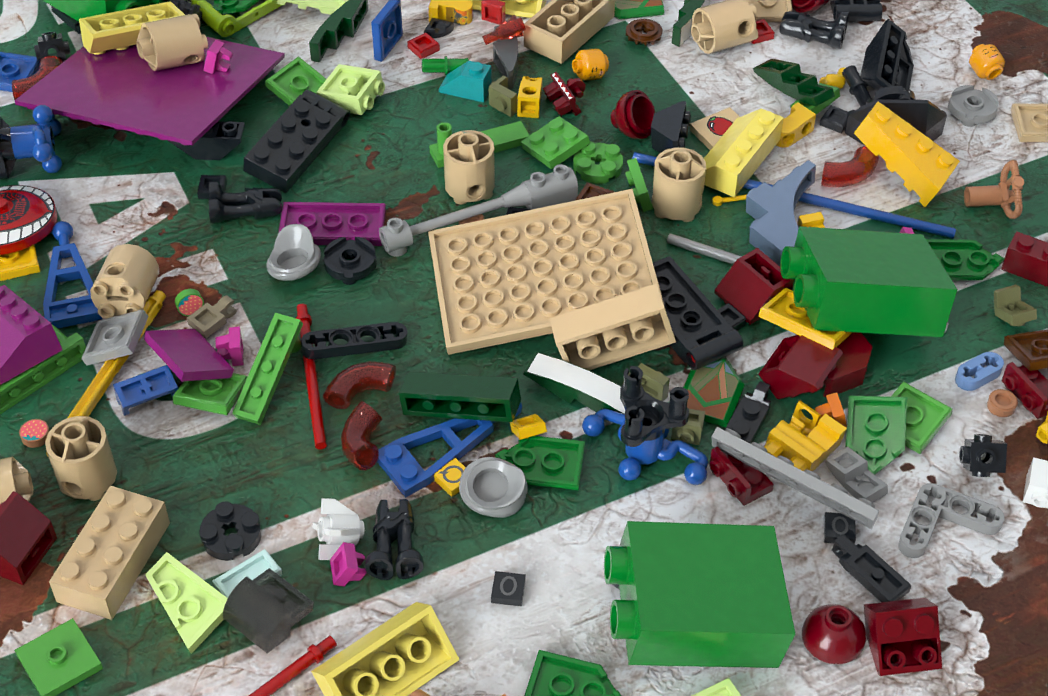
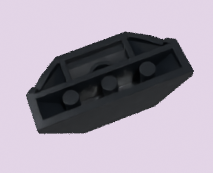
M890 19L884 22L866 48L860 77L863 81L867 82L868 86H871L876 91L889 86H901L903 91L909 92L914 64L910 48L905 41L907 40V35L904 30Z
M876 100L863 105L857 110L849 111L844 130L846 135L865 145L854 132L879 101L934 141L943 133L947 114L929 100Z

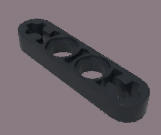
M388 322L308 332L301 338V353L308 359H322L400 349L407 342V328L399 322ZM363 336H372L375 340L365 342L361 338ZM344 339L348 343L346 345H337L334 341Z

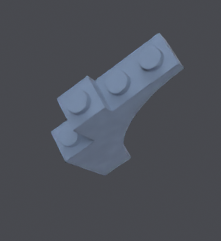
M810 160L801 166L795 167L789 175L782 180H778L773 187L763 182L757 188L751 189L746 195V213L755 219L750 225L749 243L755 248H759L779 266L784 247L795 246L799 229L794 216L795 207L803 193L815 183L816 165Z

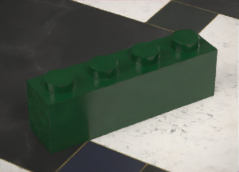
M408 372L399 391L403 415L513 422L521 402L518 378Z

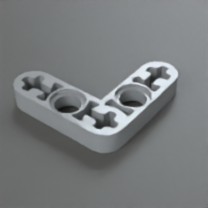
M928 483L919 489L901 533L898 547L901 553L907 557L919 558L926 551L938 518L982 534L995 535L1001 530L1005 516L1000 508L937 484ZM929 496L935 497L931 507L926 506ZM962 505L968 512L964 514L958 513L952 506ZM974 511L978 512L976 518L972 517ZM925 516L930 520V524H919L914 517ZM986 518H992V523L987 522ZM914 533L919 535L915 546L909 544Z

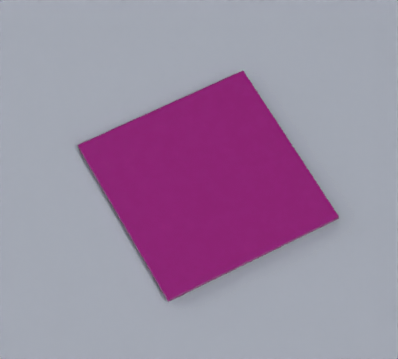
M207 37L208 48L204 49L205 60L202 62L153 71L149 63L139 56L137 44L131 45L124 50H106L105 53L99 55L89 53L83 46L15 100V105L23 106L30 110H34L39 105H46L51 108L53 115L58 114L74 120L88 121L95 125L101 124L117 130H127L139 135H149L160 140L179 142L182 145L193 146L285 58V53ZM218 40L224 43V48L231 51L233 56L230 61L223 59L224 62L231 64L227 72L215 70L211 74L203 70L207 51L213 42Z

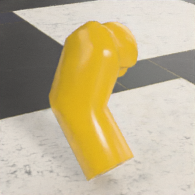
M840 68L837 74H827L826 77H821L819 83L838 87L839 90L842 89L846 83L842 75L845 68Z

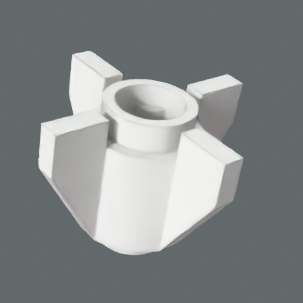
M322 498L321 514L327 515L326 517H320L318 522H313V529L317 530L319 541L326 542V544H319L318 559L330 560L343 542L357 545L359 539H362L364 536L365 527L358 514L334 498Z

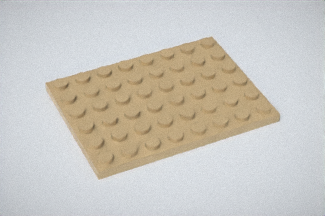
M633 189L428 231L448 355L552 334L553 331L549 318L656 283L661 295Z

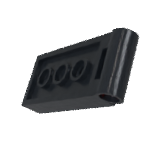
M308 89L305 90L244 157L243 171L287 193L341 128L347 124L350 111Z
M670 256L653 263L664 306L676 340L675 343L669 345L684 363L687 362L692 370H697L743 349V340L739 332L731 327Z

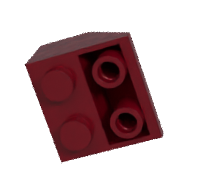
M756 248L736 260L715 288L714 293L726 304L729 303L745 316L747 322L751 325L761 319L758 317L761 307L783 289L788 288L792 290L794 279H783L780 266L759 248Z
M803 335L787 337L782 340L758 375L764 383L770 385L769 389L777 399L793 398L806 392L814 393L823 387L825 378L836 368V362L843 352L837 347L832 350Z
M14 491L6 501L0 504V577L24 585L54 544L57 536L51 520L19 493Z
M926 598L864 604L866 637L879 676L942 669L938 606Z

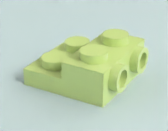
M338 64L316 94L339 104L341 107L349 110L350 113L363 115L366 110L373 108L376 96H381L384 93L385 84L382 80L381 72L378 70Z

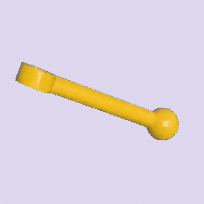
M746 195L735 196V198L714 196L712 204L714 206H721L722 203L746 200Z

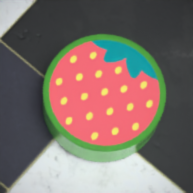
M185 289L176 296L175 305L180 314L190 316L204 305V300L199 291Z

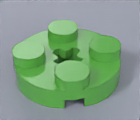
M590 141V144L574 154L573 169L575 173L577 171L581 174V179L594 184L607 183L609 178L616 175V179L622 173L623 156L620 153L619 146L615 144L594 143Z

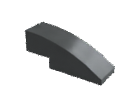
M512 23L495 26L493 42V62L501 77L503 75L508 77V89H513L518 74V39Z

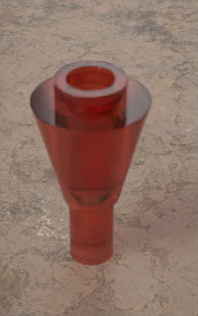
M513 15L496 28L495 31L482 36L485 45L499 39L523 37V31L526 28L522 18H516Z

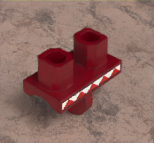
M557 72L551 74L553 82L545 86L543 91L550 102L562 96L553 102L560 117L571 110L575 116L582 113L575 103L576 97L581 98L584 95L583 92L586 86L582 79L570 78L567 80L566 85Z

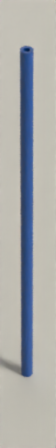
M634 152L632 159L637 158L638 163L654 167L657 157ZM749 179L742 188L751 190L757 188L763 182ZM805 192L799 199V202L953 239L956 228Z

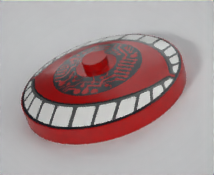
M24 185L0 187V255L28 248L41 241L52 231L58 216L54 200L48 193L41 189Z

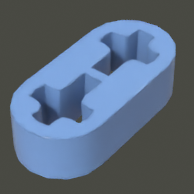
M994 352L982 353L959 366L955 383L963 390H976L1000 376L1004 360Z

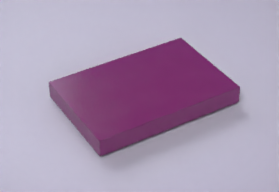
M196 329L145 331L144 340L181 381L232 378L234 369Z

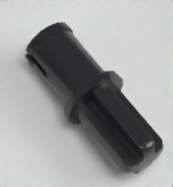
M856 66L846 67L842 75L850 87V94L856 97L860 107L866 105L869 97L870 101L872 99L867 90V82L862 80Z

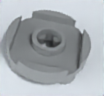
M975 85L960 86L952 92L948 109L953 116L961 120V123L967 127L989 122L995 119L999 104L997 96L992 91L983 87L982 91L974 89Z

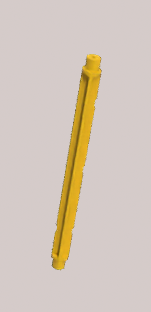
M156 290L147 299L143 308L148 315V319L139 340L163 306L162 303L166 295L160 290ZM129 355L105 361L67 418L75 416L89 417Z

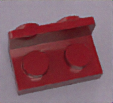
M1013 362L1007 364L1001 380L1005 387L1037 419L1048 414V380L1039 370L1029 371L1024 365L1017 367Z
M718 446L712 449L709 462L712 473L716 477H720L726 484L729 493L733 497H737L743 506L773 491L774 484L765 473L722 452Z

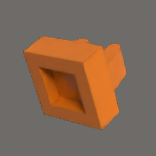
M838 393L826 395L827 403L815 408V411L821 414L820 419L826 413L847 428L845 414Z

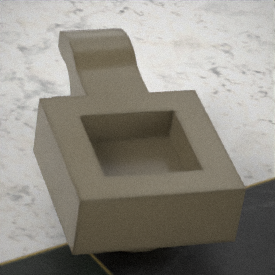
M225 295L214 306L207 302L187 317L188 325L196 329L207 339L227 323L226 318L235 315L237 310L231 306L235 303L234 300Z

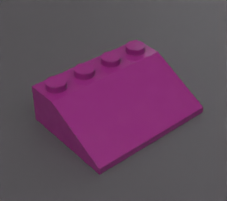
M5 285L0 286L1 385L63 350L52 324Z

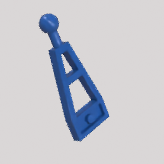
M66 221L57 222L52 229V234L59 241V246L53 247L43 301L44 317L56 328L103 320L98 314V308L95 307L91 299L90 290L93 282L75 243L70 244L69 241L74 233L73 227ZM72 257L75 266L60 269L62 258ZM82 279L88 293L87 296L55 301L58 283Z
M521 402L515 417H517L522 411ZM455 418L398 438L375 451L374 457L406 498L431 484L437 471L454 458L460 460L494 431L493 423L497 421ZM477 424L479 426L462 441L455 434V432ZM443 437L452 449L424 471L408 449Z

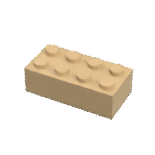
M551 0L524 23V47L562 64L614 18L615 0Z
M657 283L549 318L555 343L562 359L587 370L608 365L676 342Z
M110 486L49 581L56 602L113 620L170 524L165 502Z

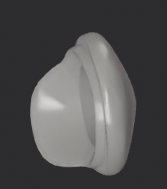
M302 224L288 225L278 233L274 248L267 259V271L273 278L278 280L292 281L310 274L318 266L321 250L313 243L312 234L306 226Z
M484 457L471 462L464 469L459 483V492L466 506L476 513L498 518L509 517L518 512L525 502L528 491L523 471L514 464L495 457Z

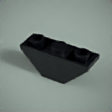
M686 101L678 102L654 113L651 124L652 148L657 152L662 153L664 150L671 148H685V139L688 138V126L691 123V111H686Z
M218 121L193 146L182 145L179 142L170 140L167 141L196 160H221L241 143L245 123Z

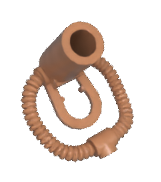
M1011 160L1004 165L998 185L966 187L964 190L966 207L1001 205L1008 218H1018L1023 210L1021 190H1023L1024 179L1019 174L1017 161ZM1011 170L1012 176L1008 179V174ZM1012 203H1015L1014 211H1012L1010 207Z

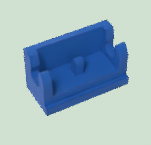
M167 365L113 384L116 400L121 405L124 416L130 414L129 408L170 393L173 398V395L178 390V386Z

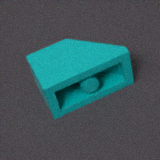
M467 61L446 75L439 87V93L484 103L489 94V86L492 84L491 65Z

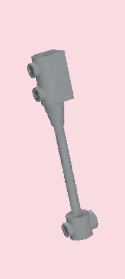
M562 164L555 166L553 172L548 174L534 172L531 174L530 180L523 181L520 185L504 193L499 198L409 226L405 220L391 218L388 220L387 226L379 228L380 240L389 255L399 257L407 252V246L413 245L412 236L498 208L526 206L527 209H537L575 201L578 196L577 178L570 167Z

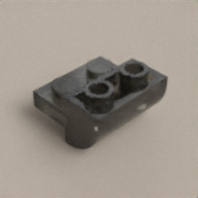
M268 568L255 579L251 580L246 576L238 583L225 603L223 619L263 651L269 653L290 636L292 626L313 611L314 602Z

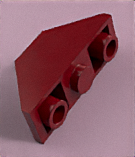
M852 332L837 346L843 354L836 362V368L824 380V385H826L824 397L836 392L840 394L863 385L872 345L862 333Z

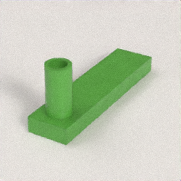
M521 121L481 131L493 141L494 153L522 146L521 141L530 136ZM446 122L437 125V143L429 145L430 154L438 168L444 167L443 145L446 139L452 135V126Z
M279 313L274 314L232 412L234 417L261 425L290 354L296 353L301 349V340L298 337L303 326L301 320Z
M52 325L63 350L0 385V414L82 361L81 358L86 349L83 337L77 332L67 337Z

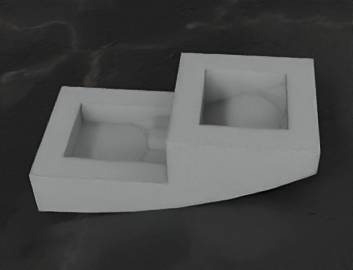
M849 447L825 459V464L854 498H865L873 503L888 494V485L868 471L867 460Z

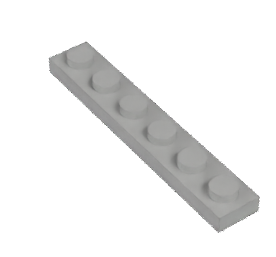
M719 427L715 429L711 436L713 447L718 446L722 452L870 529L874 526L879 510L875 509V505L865 498L856 499L848 495V491L842 486L834 483L829 485L821 481L820 476L813 471L807 469L802 471L794 467L793 462L786 457H775L767 453L765 447L756 442L750 444L742 440L741 436L731 429L726 428L723 430Z

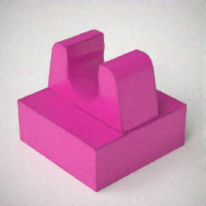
M215 40L208 49L203 71L211 74L215 70L227 72L231 64L224 62L223 59L230 61L233 53L224 48L223 42Z
M240 326L229 327V334L216 337L217 352L224 359L231 360L232 366L244 365Z
M343 542L330 559L333 585L345 587L349 581L362 580L367 573L364 568L358 567L365 560V556L356 552L355 545L352 543Z

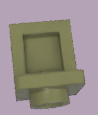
M503 75L489 86V105L512 117L517 113V93L508 89V77Z
M1012 285L994 291L995 316L1009 323L1011 326H1023L1026 322L1037 319V309L1021 301L1020 286Z
M641 363L638 367L643 371L641 386L644 391L655 399L664 401L668 397L670 378Z
M689 409L687 424L682 427L672 428L671 440H681L687 444L700 445L705 411Z

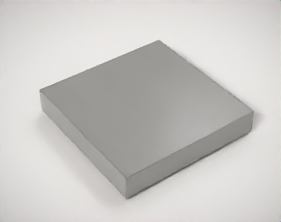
M138 310L98 321L81 358L86 366L133 354L148 319L146 312Z

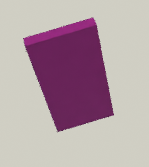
M283 202L279 232L288 225L302 224L310 230L313 243L316 245H328L341 237H346V240H355V237H361L368 240L373 246H382L379 228L385 224L386 204Z

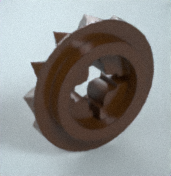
M637 19L631 21L626 26L628 40L635 41L636 45L640 43L645 46L647 43L654 45L656 41L661 40L663 29L656 21Z

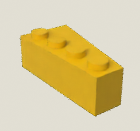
M879 101L854 132L875 156H881L885 160L886 167L891 173L896 171L905 181L903 185L910 192L914 190L921 198L919 202L924 207L940 191L960 162L952 154L937 145Z

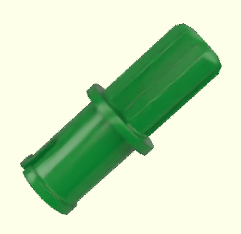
M444 56V59H422L421 68L423 73H444V75H447L469 61V59L447 58V56Z

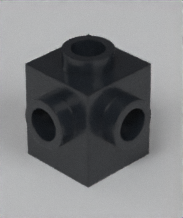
M43 33L41 37H38V45H34L37 60L42 59L43 66L49 65L50 68L58 67L67 60V54H71L68 40H63L62 33ZM54 48L57 53L48 54V50Z
M974 434V439H965L964 446L960 447L959 460L963 464V468L972 472V476L990 477V472L1006 473L1007 443L1001 440H992V435Z

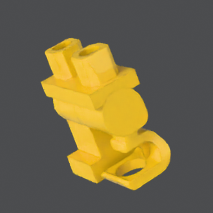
M799 400L790 423L788 424L781 420L769 432L764 447L767 449V453L775 457H786L793 462L794 467L802 471L806 469L814 471L840 446L847 428L826 413L820 419L821 414ZM802 409L807 410L812 415L813 420L806 418L802 413Z

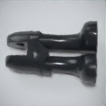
M788 11L783 15L779 31L783 35L805 40L808 43L812 39L833 48L841 49L847 30L849 12H840L834 21H823L810 17L809 14Z
M209 181L210 223H221L225 220L244 216H254V219L277 216L282 212V193L280 189L253 187L245 188V192L226 193L218 181Z
M407 499L399 500L397 512H389L388 500H380L377 506L375 525L373 527V540L377 543V550L369 553L365 560V570L374 578L389 580L393 577L391 543L396 539L398 545L396 574L398 578L409 579L418 575L423 570L424 561L419 551L412 549L414 516L412 506Z

